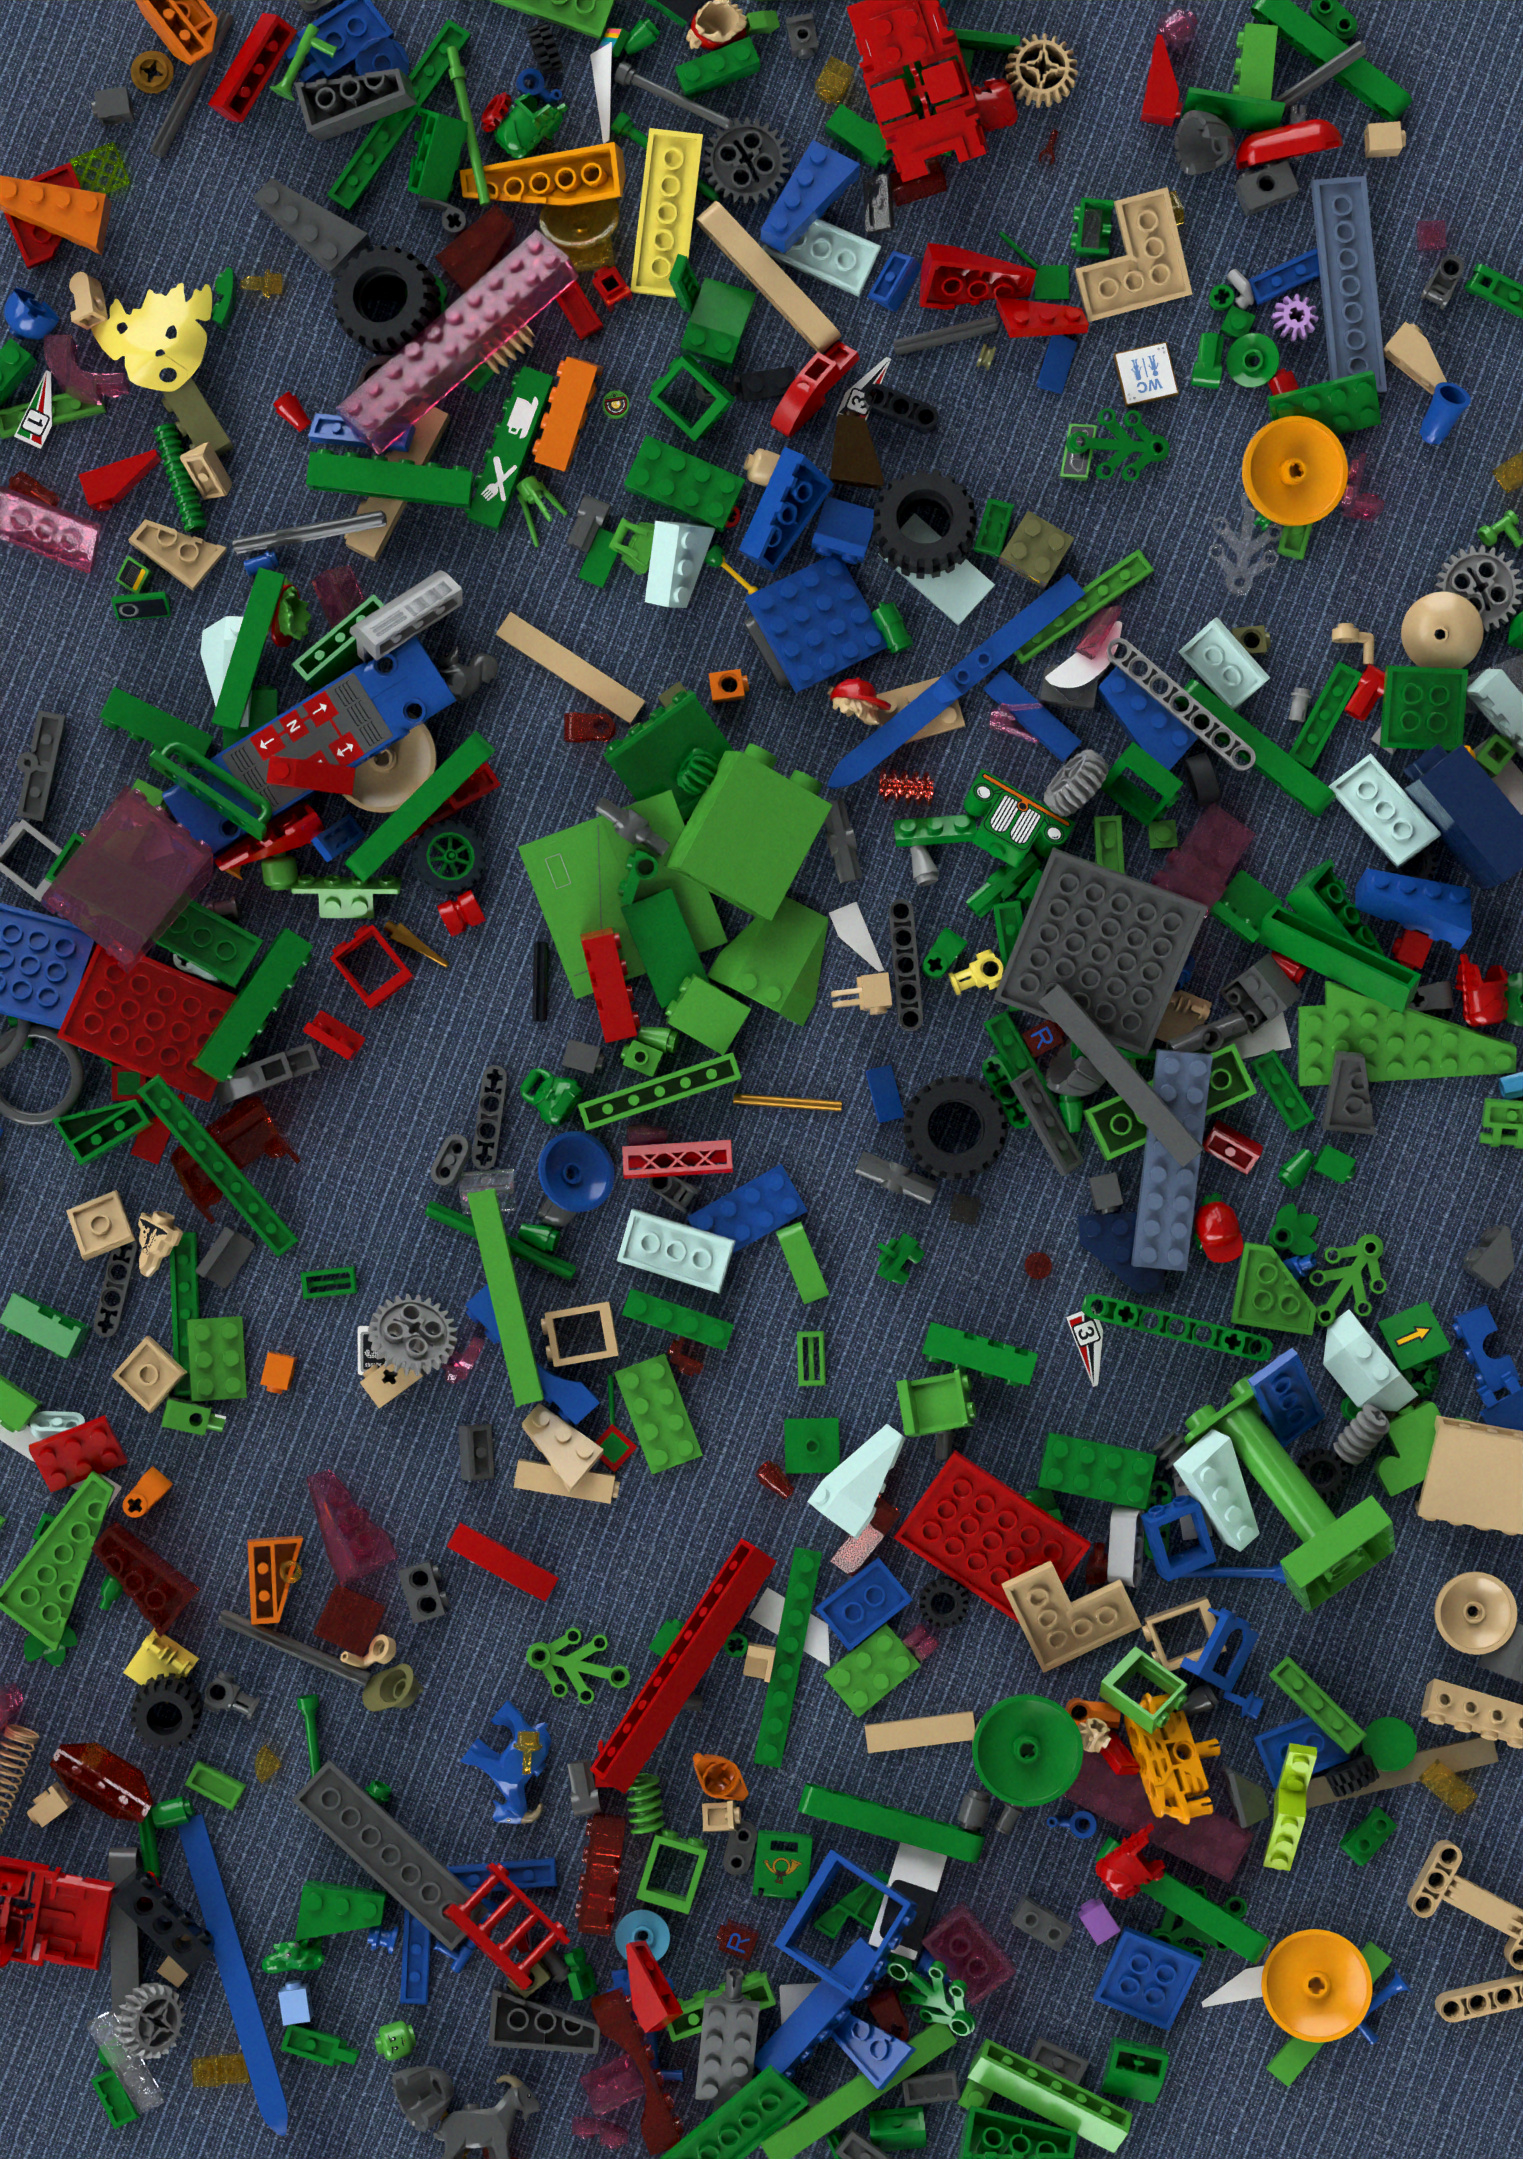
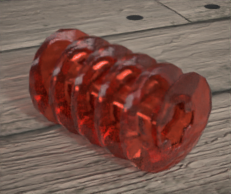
M882 768L879 774L878 799L880 795H883L885 803H888L890 797L894 796L895 803L899 804L903 796L905 797L906 804L910 805L912 798L915 797L917 805H921L923 798H926L928 806H931L934 777L931 779L929 772L925 771L922 779H920L918 771H914L911 778H909L907 770H903L901 776L898 777L896 769H893L890 776H887L885 768Z

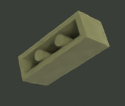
M192 377L175 391H162L165 398L161 399L165 408L169 414L175 412L179 419L175 422L183 437L188 434L193 442L189 445L191 450L203 443L209 442L219 457L234 448Z

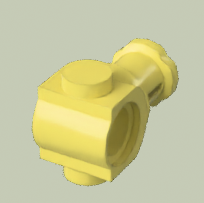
M991 949L976 954L977 960L969 963V968L957 973H948L957 996L961 994V991L973 986L978 988L988 986L989 990L998 987L1002 978L1003 964L995 957ZM987 962H992L997 966V974L993 977H989L983 972V965ZM967 977H971V978L968 979V980H965V981H963V982H959V981L962 980V979H965V978H967Z

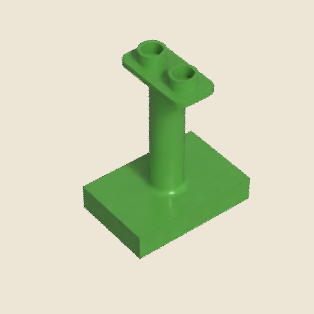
M1253 1372L1239 1380L1230 1389L1229 1393L1235 1400L1217 1412L1209 1404L1191 1415L1185 1422V1425L1191 1432L1185 1436L1184 1441L1190 1449L1211 1429L1231 1438L1235 1453L1304 1543L1283 1558L1280 1563L1288 1589L1308 1614L1396 1550L1393 1522L1372 1495L1339 1519L1335 1517L1260 1418L1262 1410L1248 1382V1379L1255 1374Z

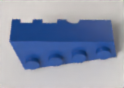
M812 140L761 228V243L785 254L808 231V228L816 219L819 220L825 213V210L834 201H837L851 184H854L859 179L860 163Z
M784 447L739 551L754 564L774 573L832 489L834 483L805 455Z
M1117 666L1097 688L1096 693L1115 720L1119 722L1129 740L1136 743L1168 771L1198 739V736Z
M1366 868L1355 886L1357 910L1387 922L1392 919L1399 922L1407 930L1413 931L1417 929L1429 934L1428 938L1438 942L1442 939L1452 943L1451 947L1457 950H1461L1472 933L1470 888Z

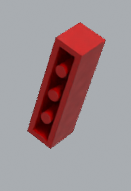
M262 13L208 105L227 120L242 123L297 33V30L278 15Z

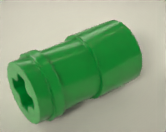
M884 602L879 603V608L873 611L871 615L887 643V649L894 655L913 645L912 636L909 635L903 623L904 619L896 602L886 605Z

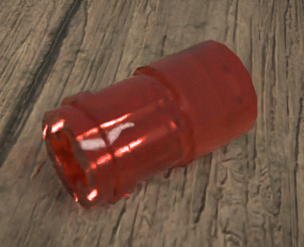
M20 470L14 477L11 476L9 478L10 483L7 493L22 503L28 504L37 510L40 515L49 517L58 506L60 497L56 492L50 491L23 470Z

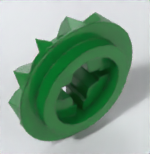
M1433 1360L1412 1368L1416 1371L1426 1368L1422 1375L1423 1381L1426 1384L1424 1385L1419 1381L1410 1384L1418 1393V1396L1415 1398H1423L1432 1393L1439 1383V1370ZM1410 1369L1401 1373L1409 1383L1414 1377Z

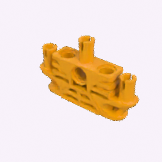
M1147 1692L1142 1696L1139 1705L1154 1715L1171 1695L1164 1694L1152 1697ZM1183 1710L1178 1711L1176 1714L1172 1712L1167 1724L1163 1728L1158 1727L1152 1734L1124 1714V1724L1135 1760L1141 1767L1139 1773L1155 1816L1162 1818L1164 1814H1167L1170 1817L1177 1818L1182 1824L1188 1825L1190 1818L1212 1814L1213 1804L1207 1805V1803L1212 1802L1208 1796L1186 1802L1185 1797L1199 1796L1209 1789L1200 1759L1220 1755V1746L1214 1747V1745L1219 1743L1218 1740L1213 1738L1194 1743ZM1176 1750L1184 1754L1185 1760L1178 1757ZM1168 1799L1171 1807L1165 1805V1800Z

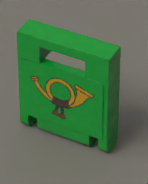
M758 1830L752 1896L758 1897L759 1888H764L763 1897L796 1900L797 1891H802V1898L809 1883L812 1834ZM771 1840L798 1843V1851L770 1849Z

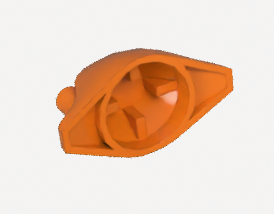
M696 1753L693 1756V1765L699 1783L707 1795L719 1799L743 1801L749 1793L740 1770L732 1761L712 1754H704L703 1756L701 1753Z

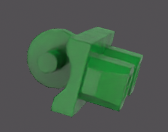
M905 1233L901 1235L898 1241L891 1238L887 1246L879 1242L877 1247L883 1252L877 1260L882 1264L876 1273L890 1283L894 1281L903 1285L910 1275L908 1271L902 1268L907 1258L917 1264L925 1252L917 1245L918 1242Z

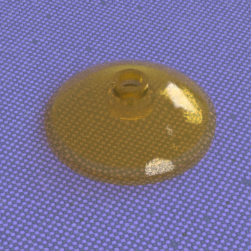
M615 198L573 206L545 204L540 213L539 223L543 236L554 246L567 250H584L601 244L614 233L620 221V211Z

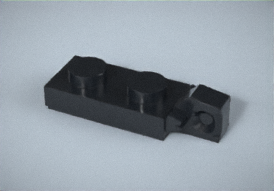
M788 366L744 373L734 376V382L721 385L733 397L737 396L738 401H744V403L779 398L785 395L795 380L794 367Z

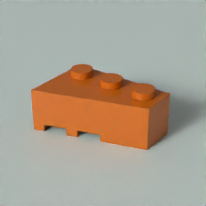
M302 1536L247 1539L252 1625L280 1622L291 1578L302 1545Z

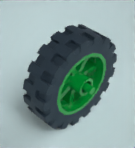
M452 820L433 824L417 838L412 849V866L416 870L415 875L421 879L425 887L433 889L432 891L436 893L441 892L450 895L468 889L480 878L486 864V851L483 849L482 839L477 837L474 829L466 827L462 822L456 823ZM447 838V851L436 841ZM452 839L459 841L463 846L453 850ZM432 846L442 855L429 858ZM466 849L468 861L458 858V853ZM431 862H441L442 866L438 873L432 867ZM454 862L467 866L460 875ZM446 866H450L454 877L442 876Z

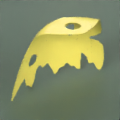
M179 283L176 288H172L166 296L155 294L149 289L142 308L133 309L130 315L125 313L123 306L116 298L110 306V318L92 327L91 330L101 348L113 360L117 361L120 357L125 356V368L131 382L153 390L175 391L195 373L203 359L207 344V334L195 320H210L212 312L211 288L208 284H205L202 291L195 289L192 298L188 302H185L183 283ZM124 322L128 329L123 334H120L117 330V325ZM174 325L177 330L176 338L168 339L166 337L167 329ZM162 349L165 354L157 357L156 351ZM173 368L177 373L176 379L172 382L162 381L159 376L161 370Z

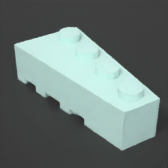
M1486 669L1467 687L1466 695L1495 728L1513 743L1512 747L1523 758V694L1516 688L1502 669Z

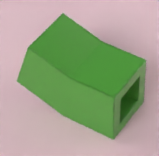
M776 10L751 12L746 15L747 25L745 30L747 36L770 34L780 27Z

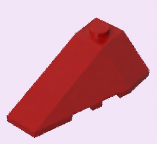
M928 243L921 266L920 307L948 310L954 309L955 305L970 303L971 306L979 305V301L997 300V297L1011 299L1028 297L1035 280L1036 270L956 246Z

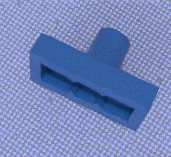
M349 813L313 838L311 842L325 861L329 862L362 839L366 834Z

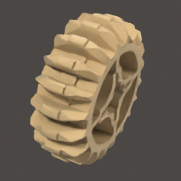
M1034 33L1031 37V43L1024 37L1021 41L1022 46L1015 47L1014 53L1008 55L1007 60L1010 63L1005 66V71L1009 72L1006 75V81L1013 82L1010 85L1011 92L1019 90L1016 98L1020 100L1024 96L1027 97L1026 105H1030L1031 100L1036 101L1035 105L1037 108H1040L1042 101H1045L1046 106L1049 108L1051 107L1052 99L1059 104L1062 100L1061 95L1068 97L1070 94L1069 88H1074L1076 83L1072 78L1078 75V71L1074 69L1077 66V60L1070 59L1073 56V50L1064 51L1067 43L1064 41L1060 45L1056 44L1057 36H1054L1052 41H1048L1046 33L1042 35L1041 40H1038L1037 35ZM1039 52L1036 60L1027 61V64L1021 63L1027 56ZM1048 54L1054 56L1062 67H1059V64L1052 63L1048 58ZM1041 60L1043 61V68L1045 74H1043L1042 81H1040V74L1038 67H1040ZM1022 75L1032 79L1035 83V88L1026 83ZM1062 78L1055 86L1044 89L1047 81Z

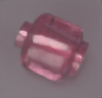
M1177 7L1159 19L1156 34L1163 35L1166 47L1170 46L1177 49L1195 37V26L1198 22L1190 10L1186 12L1184 9Z

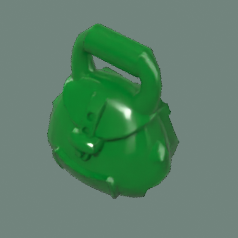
M543 1068L532 1069L520 1086L523 1099L534 1107L536 1106L540 1112L541 1119L551 1126L563 1125L583 1095V1090L576 1080L570 1077H555V1075H552V1073ZM540 1075H542L545 1080L537 1089L535 1096L529 1095Z

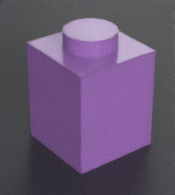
M1094 1898L1086 1901L1081 1905V1911L1077 1912L1097 1945H1100L1121 1931L1101 1898L1096 1901Z

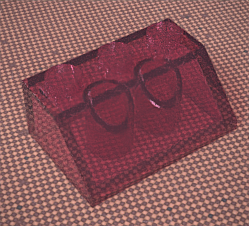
M964 1900L944 1915L921 1940L935 1960L946 1965V1973L952 1981L959 1979L967 1984L968 1990L964 1996L973 2007L1016 1973L1015 1963Z

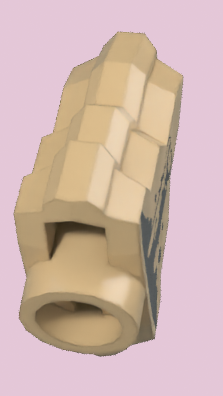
M154 1211L153 1215L144 1212L140 1215L138 1227L141 1230L139 1242L142 1246V1251L139 1258L140 1273L146 1277H151L157 1271L162 1258L170 1255L173 1246H178L183 1235V1231L173 1225L175 1217L169 1213Z

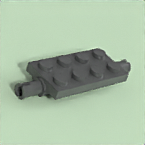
M734 1969L726 1971L725 1991L720 1996H705L695 2099L714 2101L713 2113L752 2081L760 2002L749 2001L744 1997L741 1992L744 1973L739 1969H736L735 1979H733Z

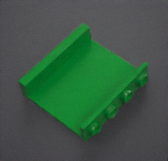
M690 689L687 692L681 690L671 698V704L665 708L660 706L649 715L651 719L643 725L639 722L628 730L629 735L621 741L616 739L606 747L607 752L603 754L637 802L671 789L683 821L692 815L703 794L701 793L698 796L692 793L689 794L676 784L677 773L684 762V758H687L689 752L698 747L713 754L718 759L719 764L725 751H734L696 699L695 693Z

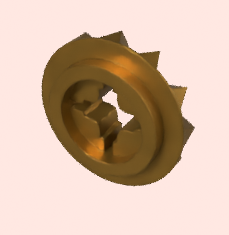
M146 51L137 56L132 63V81L137 89L146 94L155 93L158 95L164 89L168 90L171 81L174 80L173 65L170 59L161 52ZM156 65V70L161 76H154L150 82V77L145 71H152Z

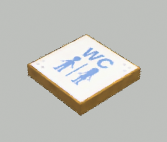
M1167 342L1123 351L1113 355L1125 408L1178 396V387Z

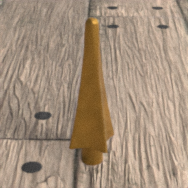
M389 920L383 929L392 934L390 939L424 954L444 967L449 966L448 961L426 946L401 922L399 925H396Z

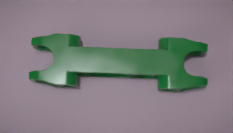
M1095 1293L1085 1295L1081 1311L1087 1317L1256 1361L1268 1360L1273 1346L1272 1342L1266 1337ZM1100 1299L1103 1303V1309L1100 1313L1094 1314L1091 1310V1304L1093 1301ZM1125 1309L1128 1311V1316L1122 1318L1119 1315V1311ZM1147 1313H1154L1157 1318L1156 1324L1151 1328L1145 1327L1143 1323V1318ZM1179 1319L1183 1324V1330L1181 1333L1174 1335L1170 1332V1324L1173 1320ZM1205 1326L1209 1329L1210 1333L1208 1339L1202 1342L1197 1339L1196 1332L1198 1328ZM1225 1338H1233V1344L1225 1343ZM1258 1340L1261 1349L1257 1354L1253 1355L1250 1346L1254 1341Z

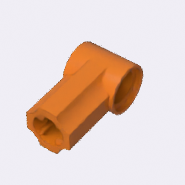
M1073 1698L1066 1704L1065 1709L1070 1715L1075 1706L1081 1705L1085 1707L1083 1717H1072L1077 1726H1079L1080 1722L1085 1723L1087 1718H1098L1104 1721L1109 1728L1119 1727L1121 1711L1110 1703Z

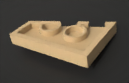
M146 519L128 539L131 545L192 591L197 588L227 551V547L205 542L201 538L179 533L175 529Z
M540 1403L522 1422V1428L538 1450L544 1454L551 1464L553 1471L564 1482L569 1493L574 1490L604 1453L603 1448Z

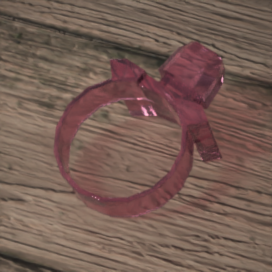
M474 1336L464 1355L454 1350L453 1355L449 1356L447 1364L443 1363L441 1366L442 1369L446 1370L445 1380L451 1384L458 1383L460 1378L466 1380L486 1341Z

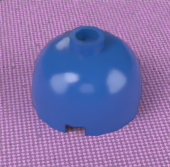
M16 287L4 305V317L7 324L11 327L9 329L10 333L20 340L24 338L40 340L48 336L57 326L60 320L59 316L45 301L41 305L34 300L35 294Z

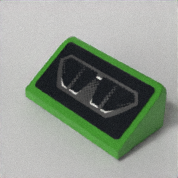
M1069 424L1067 438L1077 431H1082L1088 437L1095 438L1097 425ZM1077 437V444L1083 446V440ZM1065 445L1060 477L1086 482L1093 449H1087L1079 455H1074L1068 451Z

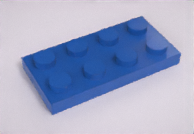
M782 1164L689 1215L687 1219L694 1228L735 1240L734 1253L808 1210Z
M1293 1348L1279 1355L1273 1362L1262 1370L1257 1371L1248 1379L1273 1435L1283 1448L1326 1417L1300 1357Z

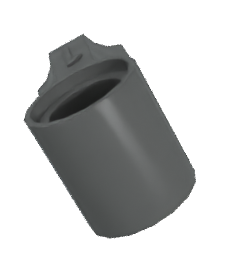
M586 494L578 509V518L567 544L582 552L589 553L599 527H603L608 517L611 505Z
M591 1759L575 1760L568 1763L574 1817L602 1812L599 1790L595 1787L594 1774L590 1771L592 1767Z

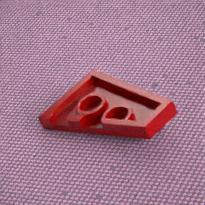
M997 297L996 307L1010 338L1088 332L1089 323L1082 308Z

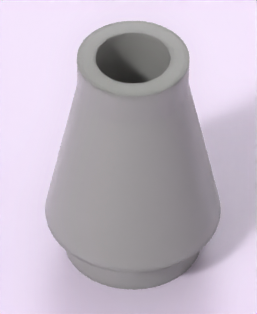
M926 845L910 848L913 880L917 881L918 886H927L939 880L937 876L939 871L928 853Z

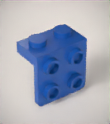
M832 497L826 498L816 532L813 536L811 549H815L816 553L823 556L839 555L842 557L841 560L851 564L863 563L873 530L874 510Z

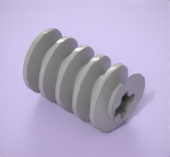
M1365 1404L1362 1408L1363 1411H1359L1356 1418L1351 1420V1426H1346L1344 1433L1338 1436L1339 1442L1333 1443L1336 1453L1343 1460L1351 1464L1362 1463L1365 1456L1370 1454L1371 1449L1375 1448L1384 1434L1390 1429L1388 1418L1379 1408L1372 1404Z

